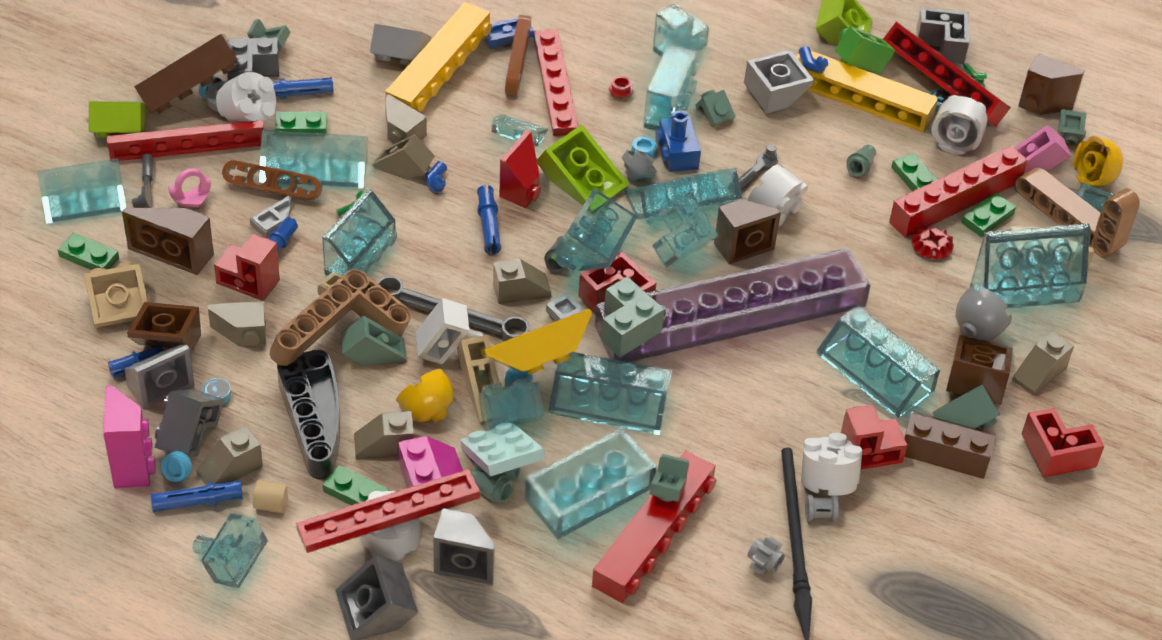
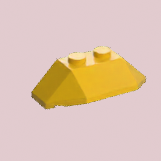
M586 309L480 350L481 354L515 371L524 372L527 370L528 375L534 374L544 369V363L553 360L556 365L570 359L569 353L577 350L592 312L590 309Z

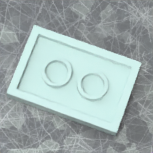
M501 423L495 429L486 432L475 431L470 433L469 437L460 439L462 450L489 476L545 460L544 449L514 423Z

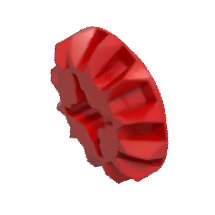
M926 225L924 229H917L915 235H913L912 247L919 255L925 258L943 259L953 251V237L947 234V230L940 231L937 226L931 229Z

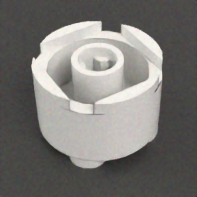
M246 72L226 82L219 89L216 97L217 109L220 115L225 116L229 121L228 123L264 121L274 115L276 95L272 80L255 72Z
M956 95L948 97L940 106L932 126V136L939 143L938 146L945 152L954 155H963L967 151L975 150L982 140L987 125L985 106L968 97Z
M778 164L770 168L759 179L763 183L759 189L756 187L752 189L748 201L779 209L781 212L779 226H781L786 220L787 214L790 212L795 214L800 210L804 203L801 198L809 186L786 167Z
M831 433L829 437L805 439L801 472L803 486L815 493H819V489L828 490V495L831 496L846 495L854 492L860 481L862 448L846 440L847 436L842 433Z
M374 491L371 494H369L367 500H371L396 491ZM420 518L361 536V543L364 548L366 547L370 551V555L373 557L379 555L393 561L400 560L411 550L414 552L420 543Z

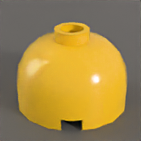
M1090 136L1087 141H1082L1075 151L1073 168H1077L1080 175L1075 176L1082 185L1103 187L1113 183L1119 177L1123 167V154L1120 147L1112 140Z
M436 369L420 377L421 382L415 386L411 383L397 396L396 402L402 411H411L412 420L416 422L433 420L434 423H437L449 414L447 409L452 404L454 390L449 377L442 369Z

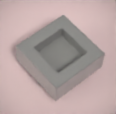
M569 293L546 304V312L555 321L585 310Z

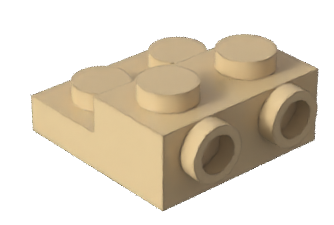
M123 263L117 268L107 270L105 268H96L91 270L90 273L84 274L95 328L134 321L143 303L147 302L140 264Z

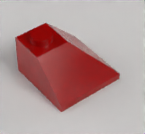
M528 129L500 159L499 197L525 209L532 201L538 199L541 192V187L539 186L540 174L532 132Z

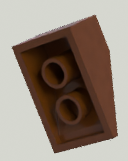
M124 208L122 210L129 250L198 275L213 257L214 249L210 217L187 208Z
M959 335L946 391L951 392L955 397H960L983 384L993 403L1001 405L1010 375L1013 348Z

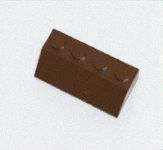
M221 33L134 87L150 113L157 110L160 114L172 107L170 102L177 97L182 101L192 95L193 91L191 89L200 84L203 88L215 80L213 75L220 71L226 74L236 68L235 62L239 59L225 34Z

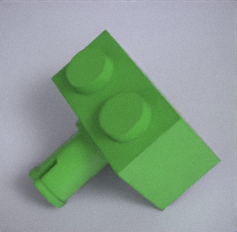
M851 26L840 32L838 37L840 42L834 50L842 57L840 59L841 62L851 66L855 65L859 69L878 75L882 73L895 52L884 39Z

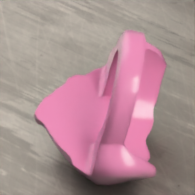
M194 168L187 169L177 176L174 186L170 185L168 187L170 196L180 206L198 208L208 197L211 180L205 177L200 170ZM190 176L198 177L200 179L199 185L188 193H184L182 191L183 181Z

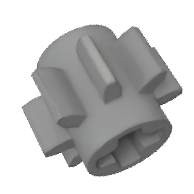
M766 537L764 541L758 538L752 544L747 554V557L753 560L750 568L761 575L763 573L767 574L768 571L775 573L785 558V554L779 551L783 544L772 537Z

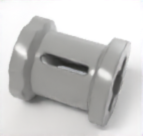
M813 495L806 496V521H812L813 518L830 519L832 522H837L839 513L837 496H831V498H813Z

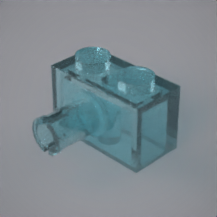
M529 379L514 381L512 386L502 387L501 383L485 386V390H482L478 396L484 429L495 428L498 424L506 422L521 424L540 421L544 416L538 382L530 383Z
M230 513L215 538L206 537L205 535H198L196 537L197 540L193 542V551L196 554L204 555L201 562L214 583L240 588L267 544L268 539L256 518Z

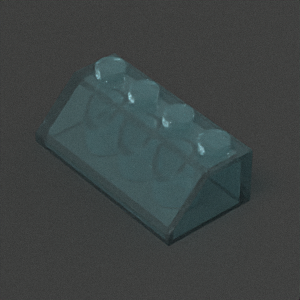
M262 130L260 165L311 175L319 179L322 186L364 188L369 137ZM260 170V182H265L266 173ZM284 175L279 179L278 183L291 184V179L289 176Z
M737 168L719 169L624 189L625 196L636 218L646 219L647 223L661 221V215L670 214L671 218L686 215V210L695 209V213L711 210L710 205L719 203V206L742 198Z
M594 188L551 258L561 267L568 268L573 272L608 268L614 261L638 216Z
M859 305L839 318L816 352L897 418L935 391L940 373L939 367Z
M576 352L569 353V360L557 364L548 414L660 435L670 392L672 370Z

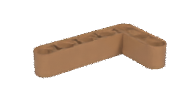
M1040 167L1032 169L1015 181L1016 190L1024 199L1081 243L1092 247L1094 253L1098 256L1108 257L1126 245L1140 206L1139 197L1133 190L1123 189L1107 199L1100 213Z
M352 269L347 271L277 333L270 349V357L278 365L291 364L350 310H353L360 317L365 316L401 337L411 320V312L404 304L364 272Z

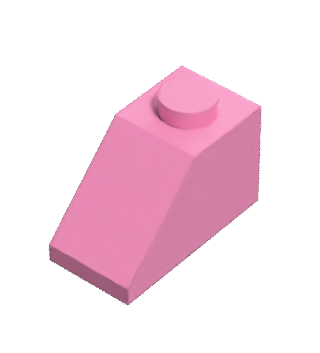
M1049 125L1015 147L1028 160L1025 172H1029L1036 167L1051 170L1071 156L1064 138Z

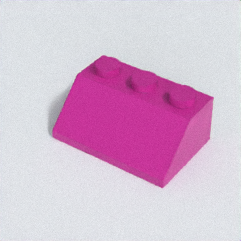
M106 386L103 435L114 488L150 486V474L156 473L155 456H152V438H146L149 437V420L143 419L142 409L138 404L115 387Z

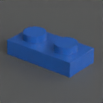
M518 18L492 23L490 34L484 37L487 46L493 48L513 43ZM532 25L529 39L534 38V29Z

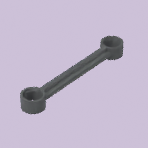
M385 276L377 282L385 290H397V292L391 295L401 303L424 311L432 312L440 299L404 288L402 280L395 276ZM467 308L470 326L501 335L503 342L519 336L508 333L510 330L517 329L524 333L529 332V323L522 317L513 316L502 320Z

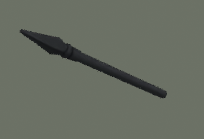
M786 447L781 450L794 570V609L804 639L809 640L812 610L811 588L805 569L793 451L791 448Z

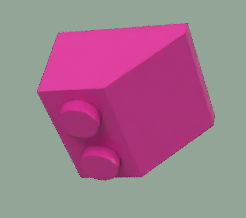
M428 436L398 442L399 466L407 488L463 471L457 452L450 445Z

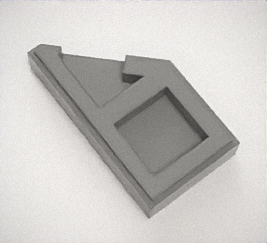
M288 196L251 217L250 225L264 238H269V233L275 231L282 221L289 217L291 198Z

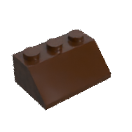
M912 411L904 437L907 443L904 457L984 479L996 433L966 427L935 418L928 414Z

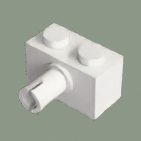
M444 298L438 302L416 331L417 354L419 358L443 364L461 340L483 336L482 332L469 329L467 305Z

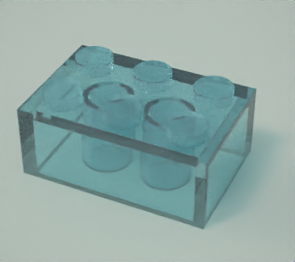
M668 44L647 89L643 128L654 131L659 130L660 119L672 118V114L675 111H687L690 95H694L697 87V81L694 80V76L696 77L699 69V62H696L697 51Z

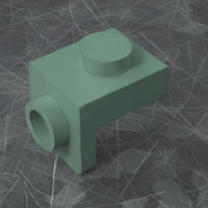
M256 19L247 35L249 38H277L278 50L285 46L291 32L286 25L266 29L261 20Z
M714 90L707 91L701 95V99L695 104L697 109L703 107L711 127L733 120L736 117L724 90L716 93Z
M1061 110L1057 133L1064 138L1067 145H1077L1084 140L1086 136L1084 129L1087 113Z
M662 454L649 494L655 495L664 501H679L686 483L690 464L689 460Z

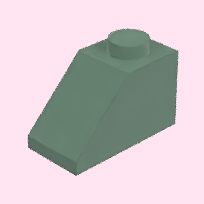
M362 316L341 333L343 355L363 366L401 363L406 360L404 338L365 316Z
M983 384L932 412L935 418L974 429L980 426L982 430L997 423L995 417L1000 415Z

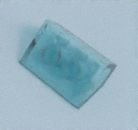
M118 159L37 171L46 223L122 212L126 208Z
M367 189L322 237L324 272L326 276L330 275L333 271L344 275L352 269L360 270L366 274L370 266L380 260L382 253L395 243L397 239L396 220L372 190Z

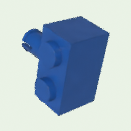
M675 111L672 114V118L660 119L659 130L655 131L657 145H661L662 162L667 163L669 172L699 169L701 149L690 116L684 111Z

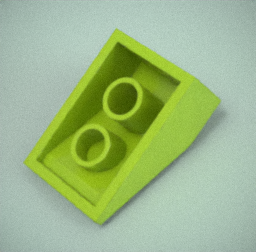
M580 125L545 149L537 159L539 167L552 183L591 212L630 185L583 125Z

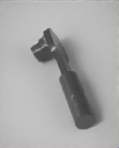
M768 145L766 150L757 157L756 165L748 169L730 185L733 192L737 193L761 170L770 169L778 163L779 156L776 152V146Z
M145 154L142 158V180L144 186H142L141 195L132 199L134 208H152L150 187L153 180V156Z

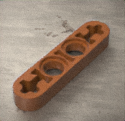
M518 16L505 83V94L518 96L531 30V16Z
M236 160L227 162L222 169L223 178L227 182L238 186L307 200H314L322 193L323 186L321 181L311 175ZM237 166V170L247 173V178L237 175L233 179V176L229 174L230 169L235 170ZM259 170H263L266 173V181L261 185H257L253 180L254 174ZM287 175L291 179V185L288 189L281 190L278 181L282 176ZM310 181H312V185L316 186L315 191H310L309 195H307V190L297 187L298 182L309 185Z

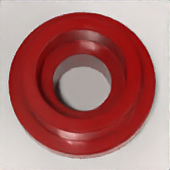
M617 76L609 84V92L617 98H626L633 93V84L626 76Z

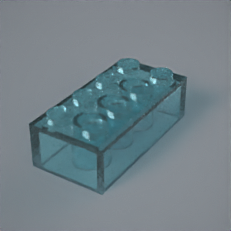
M620 428L526 477L525 501L555 537L560 539L649 491L656 475L657 466L623 428Z

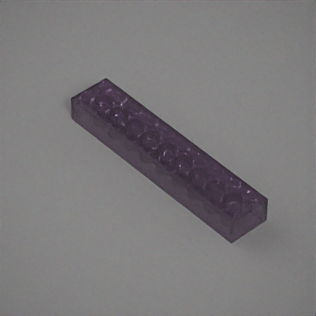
M848 247L647 292L653 300L664 308L662 332L620 358L604 343L603 345L612 365H619L864 308L867 305L871 284ZM605 302L596 304L595 328L600 339H602L603 318L608 316L604 312Z

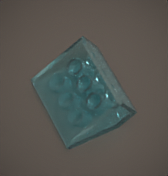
M1089 223L985 232L970 287H975L974 290L980 291L982 288L988 289L1002 299L1007 308L1081 302L1087 284L1090 241Z

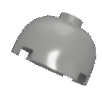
M970 287L962 295L956 307L955 317L961 332L966 337L988 341L994 339L1004 332L1011 323V314L1007 316L1005 312L1007 305L988 289L982 288L980 291L974 290L975 287Z

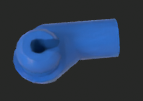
M803 46L798 51L802 65L811 71L822 73L829 65L828 60L822 56H818L817 59L813 58L808 46Z
M438 161L425 175L426 183L433 192H441L446 185V180L442 181L441 177L447 171V166L442 161Z

